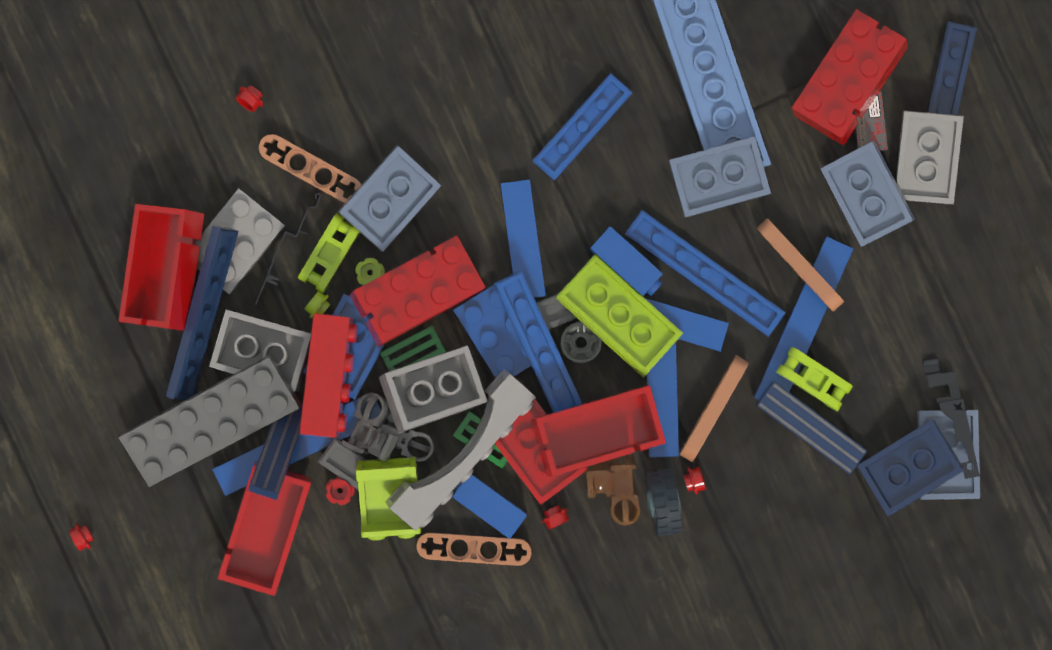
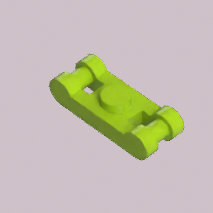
M336 213L300 272L298 279L304 283L307 281L316 286V290L324 293L360 232L354 226L344 221L343 216ZM337 230L346 235L342 243L333 238ZM317 263L327 268L323 276L314 271Z
M791 347L787 353L789 357L784 365L780 364L776 373L811 394L826 406L838 411L842 405L840 401L845 393L849 394L853 386L806 354ZM798 363L805 366L800 375L794 372ZM831 384H833L835 388L831 395H829L826 392L828 391Z

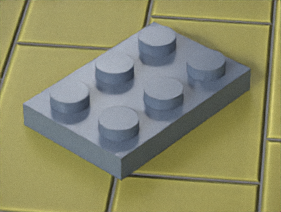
M755 136L669 160L684 218L771 194Z
M875 141L821 168L861 247L915 220Z
M395 146L340 208L338 213L380 251H384L441 185L399 146Z
M940 410L917 411L918 428L930 420H935L960 463L969 462L968 456L965 454V442H957L953 421ZM966 410L980 475L978 410ZM968 463L967 468L969 470H973L974 465L972 463ZM962 472L919 499H980V476L965 479Z

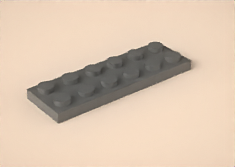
M272 354L129 429L118 438L147 485L151 487L299 409L302 404Z

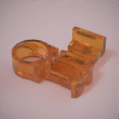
M633 464L612 465L610 470H614V473H609V470L586 471L588 498L596 497L598 493H606V497H610V494H615V496H611L610 512L612 518L618 524L625 526L636 522L640 515L638 495H633L632 469H637L636 466ZM592 477H594L595 493H594V489H593V478H592ZM622 500L623 522L618 520L614 511L617 502ZM628 500L632 501L636 509L635 515L630 521Z

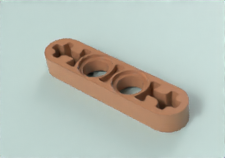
M267 135L259 143V152L267 161L343 203H346L348 199L344 198L345 192L342 189L336 187L335 193L330 191L336 184L338 175L343 176V179L339 182L346 186L354 183L355 190L361 186V183L354 177L277 135ZM274 141H278L277 147L286 152L287 147L292 148L286 155L284 164L279 162L283 157L277 153H272L271 156L267 155L268 149L265 147L267 143L272 144ZM296 154L305 156L307 162L305 168L300 171L293 170L290 166V160ZM322 168L329 169L332 173V180L326 185H321L316 181V173Z
M768 218L756 228L833 312L844 303L834 289Z
M738 355L733 358L679 455L693 462L749 364L748 361Z
M428 532L421 535L416 545L419 555L429 560L519 566L527 563L532 554L531 547L527 541L520 538L509 539L508 537ZM431 537L435 544H443L442 538H448L449 540L446 545L448 556L441 555L443 549H434L432 554H427V549L422 548V543L427 542L428 538ZM458 539L464 540L468 545L467 553L463 556L454 555L451 551L453 541ZM490 541L496 544L498 551L493 558L482 556L480 548L483 543ZM501 542L508 543L506 549H515L516 544H522V549L527 550V554L522 555L521 560H515V555L505 554L506 560H500L502 553Z

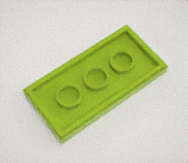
M596 254L556 296V299L642 377L646 376L683 334L681 330Z

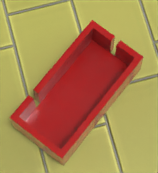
M856 9L792 106L794 116L844 146L858 125L857 117L862 119L908 48L907 39L886 26H883L880 30L879 22Z
M135 204L118 322L184 331L193 299L200 246L195 245V241L201 240L204 221L203 213L185 209Z
M455 236L434 247L431 252L427 251L354 290L350 297L362 319L370 313L373 315L374 318L370 319L365 325L377 346L380 347L480 293L486 287L458 236Z
M315 313L313 315L300 434L337 438L340 436V432L346 431L348 414L343 413L344 402H349L351 384H346L347 372H353L355 355L349 353L351 342L356 343L358 325L353 324V318Z
M650 386L638 387L531 419L538 445L545 446V449L540 450L546 474L550 477L634 453L635 450L641 451L666 443Z
M255 460L218 579L275 596L312 478L287 470L278 498L274 500L248 491L258 463Z

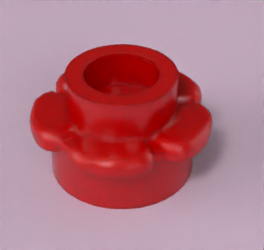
M251 85L247 88H239L240 91L236 96V100L242 107L250 112H255L259 106H263V101L261 100L263 95L259 90Z
M688 467V474L683 475L688 492L694 490L695 494L698 495L699 491L706 490L700 467L693 469Z
M339 476L336 479H330L326 484V497L331 503L345 505L350 502V497L354 495L355 488ZM342 488L343 492L338 493L337 489Z
M557 505L544 512L546 518L542 519L541 522L546 524L548 530L553 529L570 520L566 513L568 509L561 510L560 505Z
M75 523V527L68 531L75 546L79 551L85 548L90 549V542L94 540L90 530L86 525L81 527L78 523Z

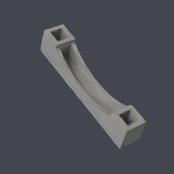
M505 369L485 390L488 394V402L484 415L476 432L463 450L446 466L432 475L412 483L404 480L385 501L388 507L415 531L420 526L425 527L434 516L433 511L440 504L444 505L450 500L454 493L452 490L459 482H465L472 475L473 467L479 460H485L491 454L493 444L499 438H504L510 433L513 428L512 423L518 416H524L532 408V401L535 399V396Z

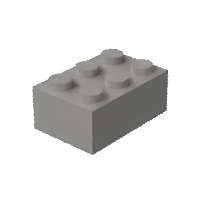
M225 310L209 367L235 374L272 354L293 391H299L304 374L303 371L309 356L311 333Z
M468 346L402 367L379 377L398 433L488 402Z

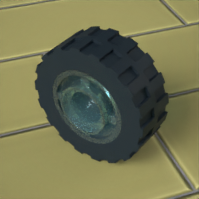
M672 469L647 472V501L657 537L681 533V505Z

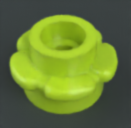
M366 258L364 262H359L355 270L358 274L357 280L362 285L385 274L383 265L379 264L374 258ZM372 270L373 274L368 275L367 271Z
M319 291L314 295L304 308L310 314L309 318H312L314 313L323 314L330 306V303L326 301L329 297L328 295L324 296Z

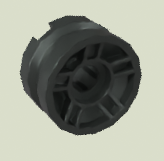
M582 322L573 323L567 327L561 336L560 342L563 354L567 359L575 363H585L594 359L601 350L602 340ZM578 337L585 338L587 345L584 348L576 346L575 341Z

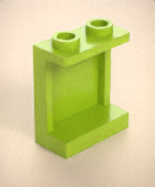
M416 457L392 458L388 461L381 459L357 461L356 480L359 489L361 537L370 540H382L386 536H398L399 538L406 539L414 537L415 534H420L421 526L415 531L385 503L404 480L408 483L418 481Z

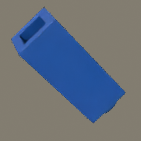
M611 226L590 248L592 253L599 256L642 296L646 292L651 296L662 284L659 278L663 273Z
M474 474L465 482H459L453 489L456 491L453 495L455 500L509 539L527 516L525 511Z

